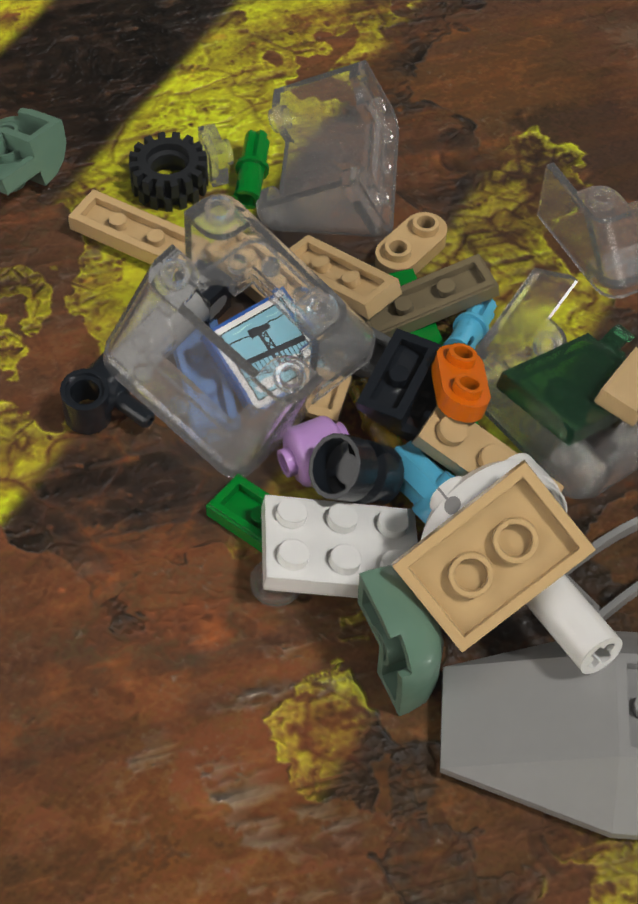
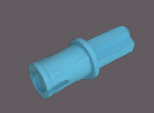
M489 299L459 314L453 322V332L444 342L443 346L463 343L475 350L477 345L485 342L489 335V324L495 316L496 302L493 299Z

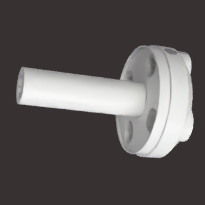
M518 453L504 461L492 462L481 466L465 476L450 478L441 484L430 499L431 512L427 518L421 540L523 460L528 463L566 512L567 502L560 492L558 485L529 454ZM565 574L526 604L584 674H592L603 669L617 657L622 648L623 642L621 638Z

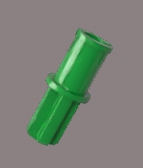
M261 129L257 132L250 130L246 133L241 158L235 163V171L238 176L235 192L233 193V202L243 209H255L257 204L260 205L263 180L269 174V165L266 160L270 142L267 139V133Z

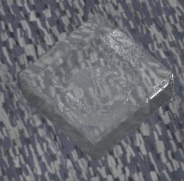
M214 123L198 127V139L203 145V151L206 150L208 178L212 187L228 184V165L234 163L233 151L229 140L221 139Z

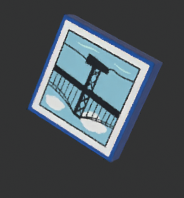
M284 289L275 292L208 330L203 336L205 342L254 416H257L297 391L305 363L329 370L335 367L333 362L311 350L312 340L315 338V335Z

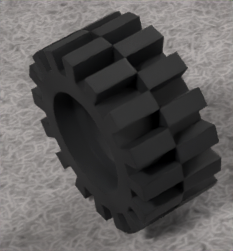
M159 132L158 139L154 140L149 135L144 137L145 145L140 142L134 145V152L130 151L129 171L132 192L135 197L139 196L140 203L146 205L150 201L151 209L157 211L160 205H165V212H173L172 205L178 204L180 210L187 208L188 200L195 205L199 202V195L204 196L206 194V186H208L206 150L203 151V145L199 141L194 143L193 137L186 135L182 140L180 139V132H172V137L170 138L165 137V132ZM164 169L181 170L173 174L157 173L158 171Z

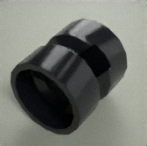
M332 433L322 438L315 446L309 461V477L311 485L317 494L326 499L384 506L399 494L404 480V466L402 458L396 449L385 443L363 440L360 437L343 433Z

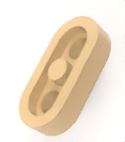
M419 212L409 216L377 245L375 268L387 274L413 268L416 275L444 249L447 238L446 222L440 216L429 212Z

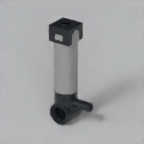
M197 255L186 263L174 275L175 286L86 369L74 370L66 375L61 382L60 395L66 424L70 429L84 435L99 433L110 423L112 411L115 408L142 428L149 427L155 419V413L130 395V393L203 323L209 326V323L216 319L218 320L231 307L232 280ZM83 400H94L90 404H79Z

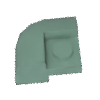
M20 108L17 112L18 116L0 119L1 193L9 195L12 192H16L22 189L28 180L46 186L57 175L64 161L67 144L61 119L27 108Z
M392 565L359 574L357 602L379 644L377 673L400 717L426 703L436 689L444 639L438 622Z

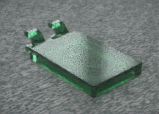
M621 324L611 328L600 341L587 333L503 371L496 384V388L567 446H571L621 420L597 405L594 400L602 387L627 358L625 357L626 354L620 349L627 342L632 341L635 335Z

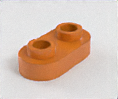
M454 343L440 347L431 367L435 397L439 409L448 417L460 422L473 423L481 420L491 399L482 359L472 347L463 343Z

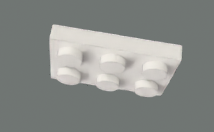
M265 494L261 506L263 590L358 598L360 573L392 565L397 558L418 543L415 513L412 509Z

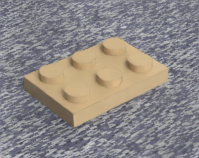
M523 460L392 563V567L463 653L596 551V549L528 463Z

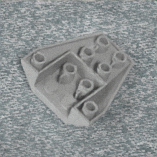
M614 631L623 642L619 654L610 664L592 674L582 673L556 641L443 667L440 773L609 838L638 840V632Z

